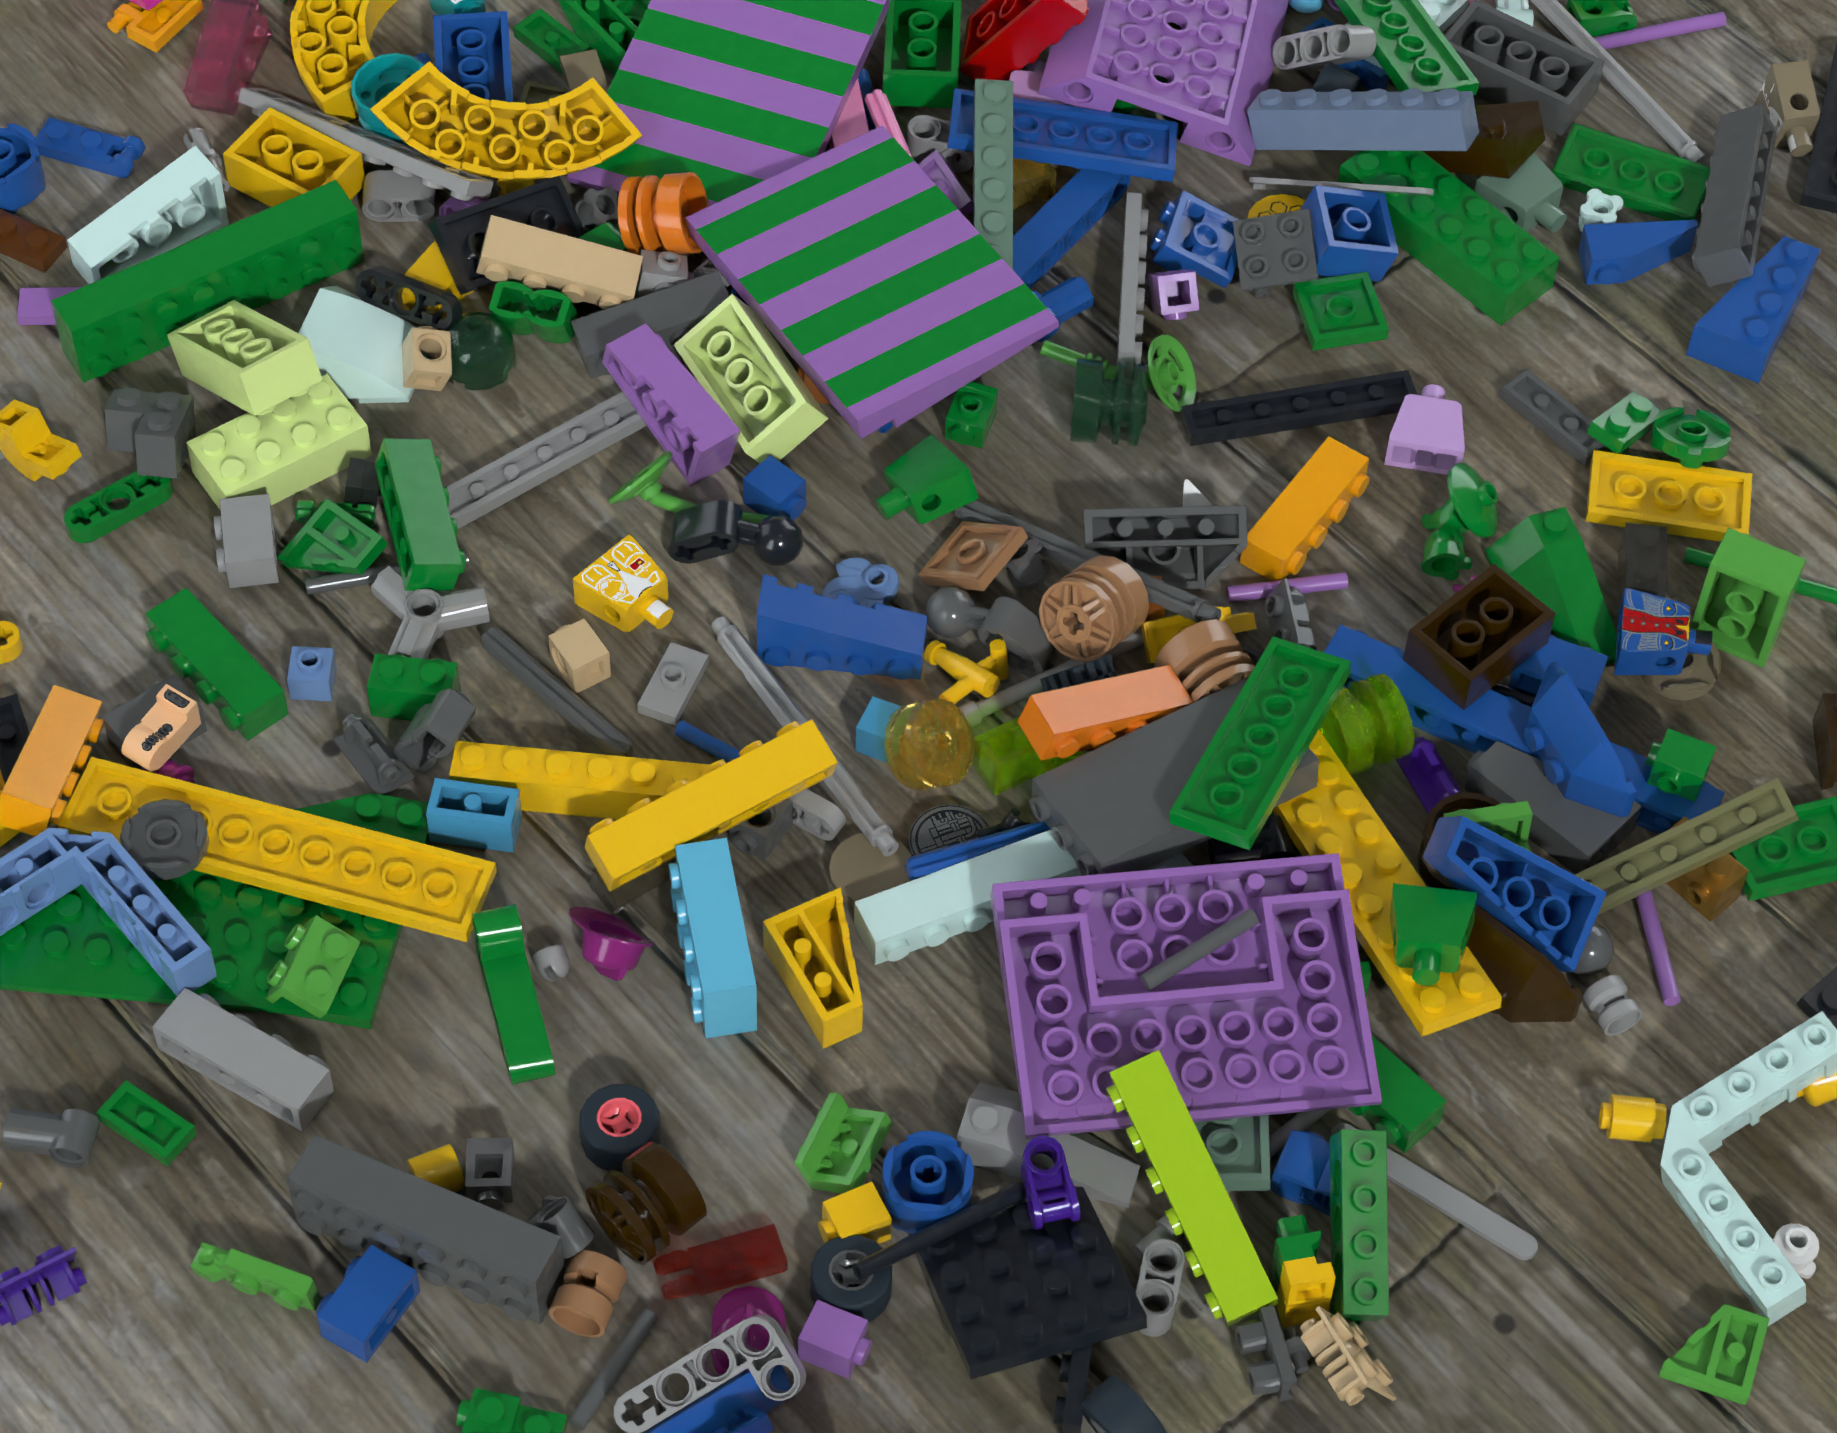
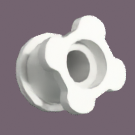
M1790 1223L1782 1226L1772 1240L1799 1276L1805 1279L1812 1277L1816 1270L1813 1260L1817 1257L1820 1249L1818 1238L1812 1230L1801 1224Z

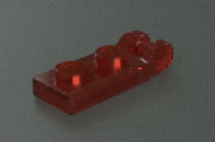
M775 1224L689 1247L687 1251L675 1250L668 1254L665 1253L656 1258L653 1263L655 1272L659 1275L692 1269L693 1275L686 1274L664 1282L661 1290L664 1298L667 1300L683 1298L700 1293V1296L788 1270V1261Z

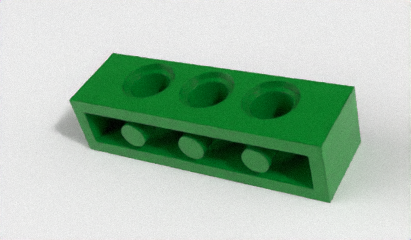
M1341 1129L1330 1137L1331 1264L1336 1277L1331 1298V1313L1335 1315L1339 1312L1345 1320L1378 1321L1389 1316L1386 1131Z

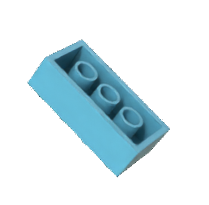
M727 838L675 845L676 863L668 864L671 882L669 889L673 913H677L678 942L680 949L684 950L685 960H683L686 983L687 986L691 987L692 997H690L694 1023L702 1022L705 1039L757 1031V986Z

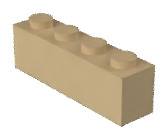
M491 215L476 273L483 274L486 278L495 282H518L528 286L533 291H558L569 297L573 303L587 302L598 305L602 310L634 299L643 256Z

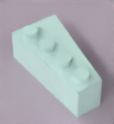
M195 145L70 237L67 242L73 266L86 282L91 284L228 226L229 220L220 172Z

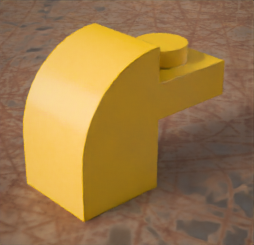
M14 399L0 410V451L28 479L36 482L44 476L54 480L57 476L64 474L70 465L82 456L76 443L50 432L38 408Z

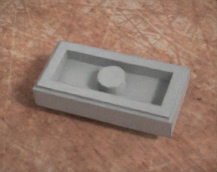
M671 642L637 704L638 713L676 726L709 664V655Z

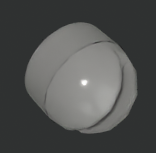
M563 945L546 947L532 956L537 973L545 981H557L558 976L563 978L569 971V957Z

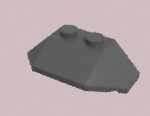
M1246 505L1083 510L1085 549L1093 550L1104 556L1116 557L1129 564L1132 568L1150 576H1162L1164 583L1176 586L1182 590L1206 589L1248 546Z

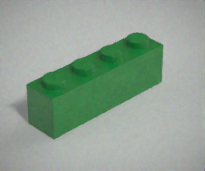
M383 438L374 465L405 591L419 589L453 591L459 574H463L465 570V554L462 549L458 548L456 540L457 523L455 518L450 517L448 509L449 492L447 487L442 486L440 478V458L434 455L430 439Z
M184 588L145 613L149 631L146 632V637L150 645L156 652L161 653L164 651L170 658L173 669L182 679L188 677L194 683V688L200 699L206 705L212 703L219 710L220 718L229 730L234 731L237 729L249 741L289 715L284 690L187 588Z
M1372 1036L1382 1102L1380 1105L1348 1107V1109L1353 1114L1365 1118L1375 1127V1130L1386 1131L1387 1144H1394L1405 1154L1441 1122L1447 1100Z

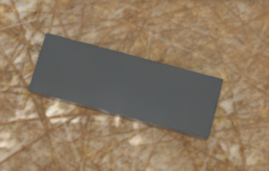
M1525 369L1500 388L1498 397L1582 465L1586 466L1591 462L1594 450L1604 452L1608 449L1587 434L1592 420L1528 369Z

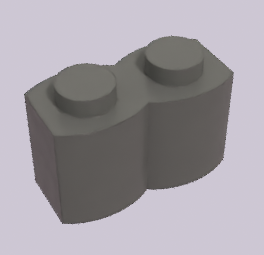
M453 689L440 691L431 703L420 707L396 744L394 755L417 772L430 770L438 758L446 757L451 753L475 715L476 707L470 703L466 695Z

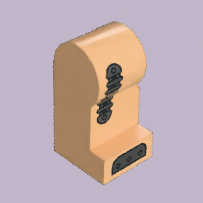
M168 684L156 695L157 702L142 718L141 723L137 724L128 733L121 749V753L125 757L150 772H155L161 768L201 724L197 702Z

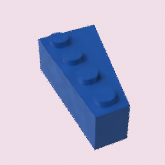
M1784 236L1754 266L1752 276L1740 279L1694 325L1686 355L1759 383L1812 279L1821 249Z
M763 574L757 609V654L765 664L775 667H804L815 671H842L855 675L890 676L899 680L908 678L921 680L927 639V615L875 603L871 608L861 606L852 596L838 593L837 598L833 599L813 594L814 587L797 583L796 589L777 585V577Z

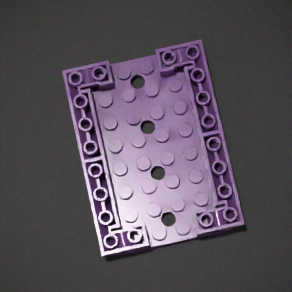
M1088 0L1087 6L1089 11L1083 22L1079 25H1073L1064 33L1058 43L1055 45L1051 44L1038 94L1075 107L1107 112L1112 111L1117 99L1184 122L1180 143L1250 166L1255 144L1247 109L1260 92L1269 89L1274 67L1272 50L1275 42L1281 37L1289 0ZM1168 22L1176 23L1181 27V30L1170 27ZM1154 75L1163 76L1167 79L1168 83L1158 81Z

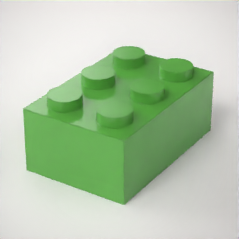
M1728 528L1710 563L1690 628L1712 631V642L1716 645L1717 649L1764 668L1781 634L1807 559L1757 540L1748 534H1742Z

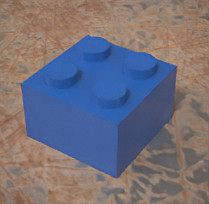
M1315 185L1300 210L1309 209L1318 275L1335 277L1368 272L1371 281L1380 282L1399 254L1385 193Z

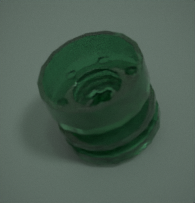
M1077 358L1070 441L1096 443L1101 426H1109L1111 443L1118 445L1120 427L1128 428V446H1138L1139 437L1146 425L1149 386L1144 372V363H1134L1133 379L1124 380L1125 362H1118L1114 378L1108 379L1105 378L1103 360Z

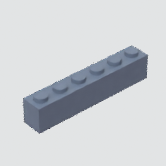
M1416 88L1403 92H1386L1384 89H1372L1367 92H1351L1349 89H1337L1332 92H1316L1313 89L1281 92L1278 89H1268L1260 92L1247 109L1255 150L1467 151L1479 133L1473 92L1458 91L1453 88L1443 89L1439 92H1422V90Z

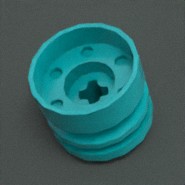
M399 53L384 54L367 61L356 71L351 82V89L355 108L359 114L361 128L414 149L391 132L370 109L423 67L422 62L409 55Z

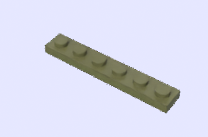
M1776 778L1575 874V876L1607 892L1599 910V915L1800 819L1779 778Z

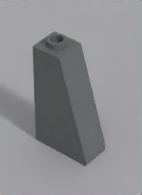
M1498 741L1486 752L1479 750L1475 753L1466 766L1468 776L1464 789L1469 793H1479L1492 797L1500 803L1528 801L1533 813L1528 838L1574 874L1600 863L1635 830L1642 808L1640 804L1634 801L1630 815L1621 818L1566 799L1557 785L1550 783L1544 771V764L1540 759Z

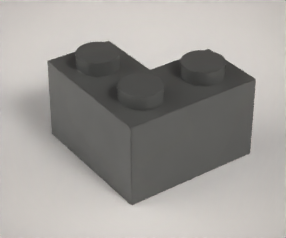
M131 387L114 389L104 409L107 450L136 453L137 475L177 479L188 456L186 442L196 437L193 396L180 395L174 391H164L161 393L140 391Z

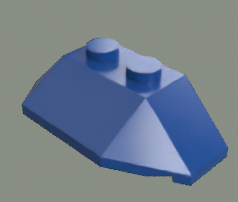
M1557 662L1548 664L1532 705L1527 726L1524 729L1527 746L1531 751L1537 752L1544 764V771L1550 783L1557 785L1564 798L1621 818L1630 815L1637 793L1632 781L1626 777L1623 765L1609 739L1569 675Z

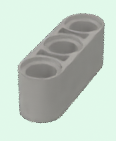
M1337 24L1278 38L1273 46L1272 57L1275 65L1280 69L1316 70L1324 68L1327 62L1340 65L1369 58L1375 51L1377 39L1375 32L1369 26Z

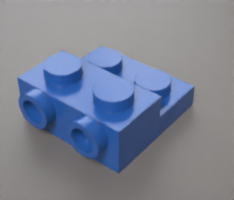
M1183 190L1174 202L1169 200L1166 202L1159 215L1158 221L1163 223L1164 226L1163 229H1157L1150 241L1149 249L1155 251L1151 262L1169 271L1180 269L1195 271L1198 275L1226 288L1233 278L1238 262L1233 221L1239 219Z

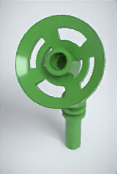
M1165 334L1153 339L1148 350L1149 371L1133 369L1132 381L1116 380L1117 365L1110 364L1109 359L1102 361L1101 356L1094 358V354L1091 352L1085 355L1048 340L1044 341L1040 352L1041 355L1080 369L1082 375L1090 373V378L1098 376V381L1101 382L1107 379L1154 388L1162 402L1176 412H1181V406L1192 405L1195 400L1196 377L1192 362L1181 343L1170 335ZM1157 349V358L1153 361V356ZM1168 352H1170V353L1172 354V356L1175 358L1177 364L1175 363L1174 359L1168 354ZM1178 385L1183 386L1179 401L1173 395Z
M670 450L647 465L607 500L609 504H617L640 496L644 502L648 500L652 505L673 513L698 505L660 490L663 486L658 480L670 463L673 455ZM743 512L742 520L759 524L763 519L771 515Z

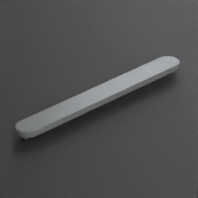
M1249 177V183H1252L1253 189L1265 190L1266 185L1314 188L1315 185L1381 193L1433 196L1434 189L1420 187Z
M1340 1123L1332 1128L1330 1137L1341 1129H1358L1350 1124ZM1387 1147V1179L1520 1260H1529L1536 1255L1538 1243L1531 1234Z

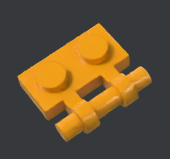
M163 0L149 11L144 10L143 12H141L143 10L142 7L132 2L128 4L123 3L114 11V17L107 22V26L115 34H118L126 27L129 39L157 53L203 10L202 0Z

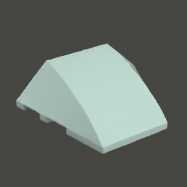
M339 286L320 288L301 326L299 334L309 339L321 376L328 374L347 399H357L359 404L409 402L414 388L403 387L402 344L411 328L417 327L396 315L364 302L361 298ZM421 352L425 358H429L428 354Z

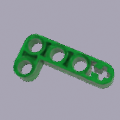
M516 904L472 913L478 958L511 1085L555 1076L553 1056L525 953L522 926Z

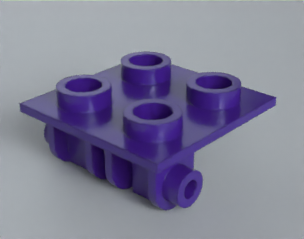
M59 1245L35 1258L37 1261L35 1262L36 1266L23 1273L20 1272L18 1267H15L0 1274L1 1326L9 1322L13 1326L33 1315L22 1292L24 1289L37 1313L42 1311L31 1287L36 1283L39 1284L50 1307L55 1305L44 1281L46 1278L58 1301L81 1292L79 1287L87 1284V1281L79 1267L71 1270L68 1265L75 1259V1247L64 1252L62 1246Z

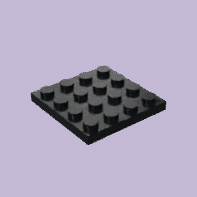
M1084 1187L1075 1188L1080 1207L1079 1221L1072 1222L1070 1218L1043 1223L1041 1229L1034 1230L1026 1202L1005 1208L915 1253L971 1380L1147 1328V1315Z

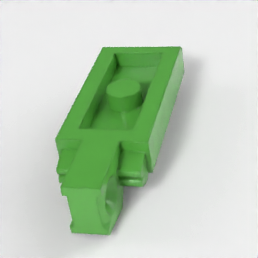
M202 1242L191 1263L193 1272L211 1283L221 1279H225L227 1282L232 1281L231 1284L236 1289L249 1295H256L258 1291L273 1296V1300L276 1303L290 1310H298L301 1306L315 1311L321 1298L312 1277L232 1248L230 1251H226Z

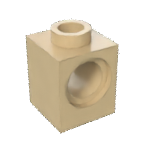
M432 326L411 328L402 344L403 387L442 391L452 375L451 332L440 331ZM421 352L428 354L433 360L425 358Z
M585 618L571 625H564L548 636L550 660L575 694L611 677L609 651Z

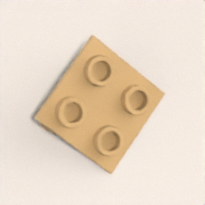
M1318 1306L1316 1311L1320 1315L1321 1320L1317 1322L1313 1318L1303 1323L1300 1327L1303 1333L1301 1340L1311 1355L1316 1358L1315 1362L1318 1366L1327 1365L1322 1373L1326 1378H1330L1328 1381L1339 1400H1346L1349 1406L1355 1405L1364 1398L1365 1395L1362 1390L1366 1387L1392 1401L1397 1399L1388 1386L1393 1382L1392 1376L1379 1359L1372 1361L1364 1347L1369 1344V1341L1354 1321L1348 1324L1339 1312L1333 1315Z

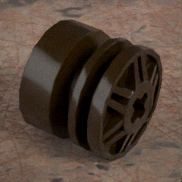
M651 1141L645 1143L622 1162L624 1174L611 1170L603 1177V1182L597 1181L585 1191L589 1208L605 1234L624 1255L643 1266L656 1256V1250L661 1252L670 1245L669 1232L681 1236L707 1216L706 1204L691 1176L666 1149Z

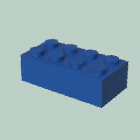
M508 11L433 15L435 67L452 82L470 91L471 94L490 101L493 99L514 102Z

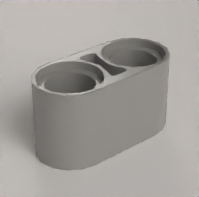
M392 170L372 171L364 178L362 212L368 219L377 222L426 221L435 212L436 189L421 184L422 178L416 175L415 177H407L396 174Z
M1170 1239L1152 1241L1147 1245L1143 1254L1136 1295L1147 1315V1328L1138 1331L1150 1337H1158L1170 1330L1174 1320L1185 1258L1181 1246ZM1158 1263L1166 1264L1172 1270L1160 1271L1153 1265ZM1157 1304L1164 1310L1152 1312L1145 1305Z

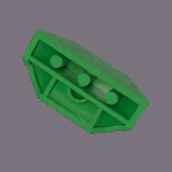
M558 0L576 36L591 46V50H597L600 62L615 76L651 0Z

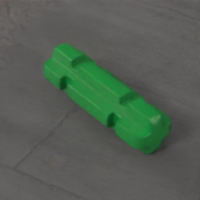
M299 500L295 511L296 521L299 524H306L324 501H320L319 505H315L313 500ZM333 502L369 528L374 527L376 509L373 504L358 503V507H353V503Z

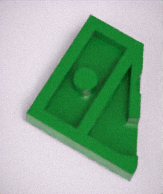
M327 498L277 558L287 568L363 575L387 547L388 543L381 535Z

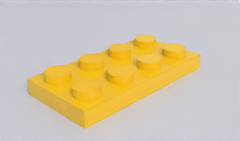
M1594 450L1591 458L1585 522L1718 542L1722 541L1728 528L1749 535L1753 474L1704 466L1693 469L1684 467L1677 462Z

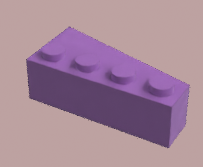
M645 323L606 344L602 360L603 365L665 452L670 450L673 453L671 460L690 487L730 464L741 430L667 348L659 334L654 333Z

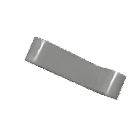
M758 1314L741 1321L624 1393L616 1401L613 1416L616 1424L622 1430L628 1433H641L749 1369L766 1397L775 1401H784L795 1396L803 1389L806 1382V1371L778 1322L768 1315ZM753 1324H760L768 1330L770 1339L768 1346L764 1350H757L748 1342L747 1332ZM713 1348L723 1350L728 1355L729 1368L724 1374H717L708 1366L707 1357ZM776 1365H784L792 1371L794 1383L791 1389L787 1391L780 1390L772 1383L771 1373ZM673 1373H679L688 1380L689 1392L684 1399L672 1396L668 1390V1379ZM655 1395L660 1403L646 1410L642 1414L643 1419L641 1417L633 1419L630 1416L629 1411L634 1407L633 1402L639 1404Z

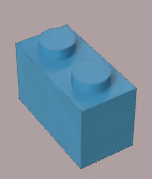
M435 778L426 811L430 842L514 853L522 821L520 790Z

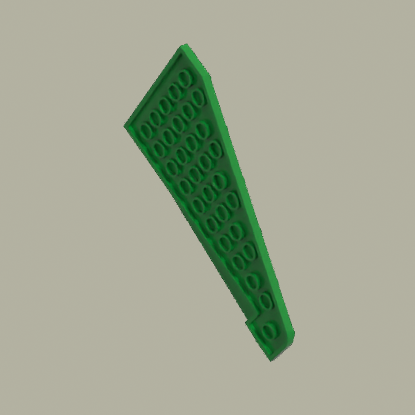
M366 793L293 809L427 845L430 840L426 818L428 802ZM191 870L181 877L168 880L151 879L211 948L217 976L195 990L194 993L197 995L204 993L211 996L220 1004L222 1009L279 1013L371 1030L403 925L196 870ZM82 884L0 936V989L164 1004H171L177 997ZM315 915L361 941L327 1014L321 1018L314 1016L284 997H281L275 1003L265 999L271 988V985L267 983V978L275 964L279 960L284 961L289 950L284 947L289 933L296 924L303 926Z

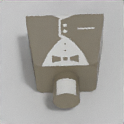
M1808 60L1772 64L1754 105H1764L1777 131L1774 148L1789 147L1792 156H1805L1813 150L1810 138L1820 118V109Z

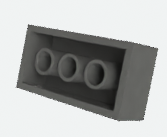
M1474 0L1445 34L1452 47L1479 81L1476 95L1494 104L1538 101L1543 127L1560 136H1563L1598 91L1604 60L1478 0Z

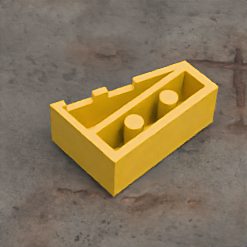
M841 887L764 920L763 949L822 1048H827L862 1032L863 1002L855 959L851 949L850 933L845 917Z

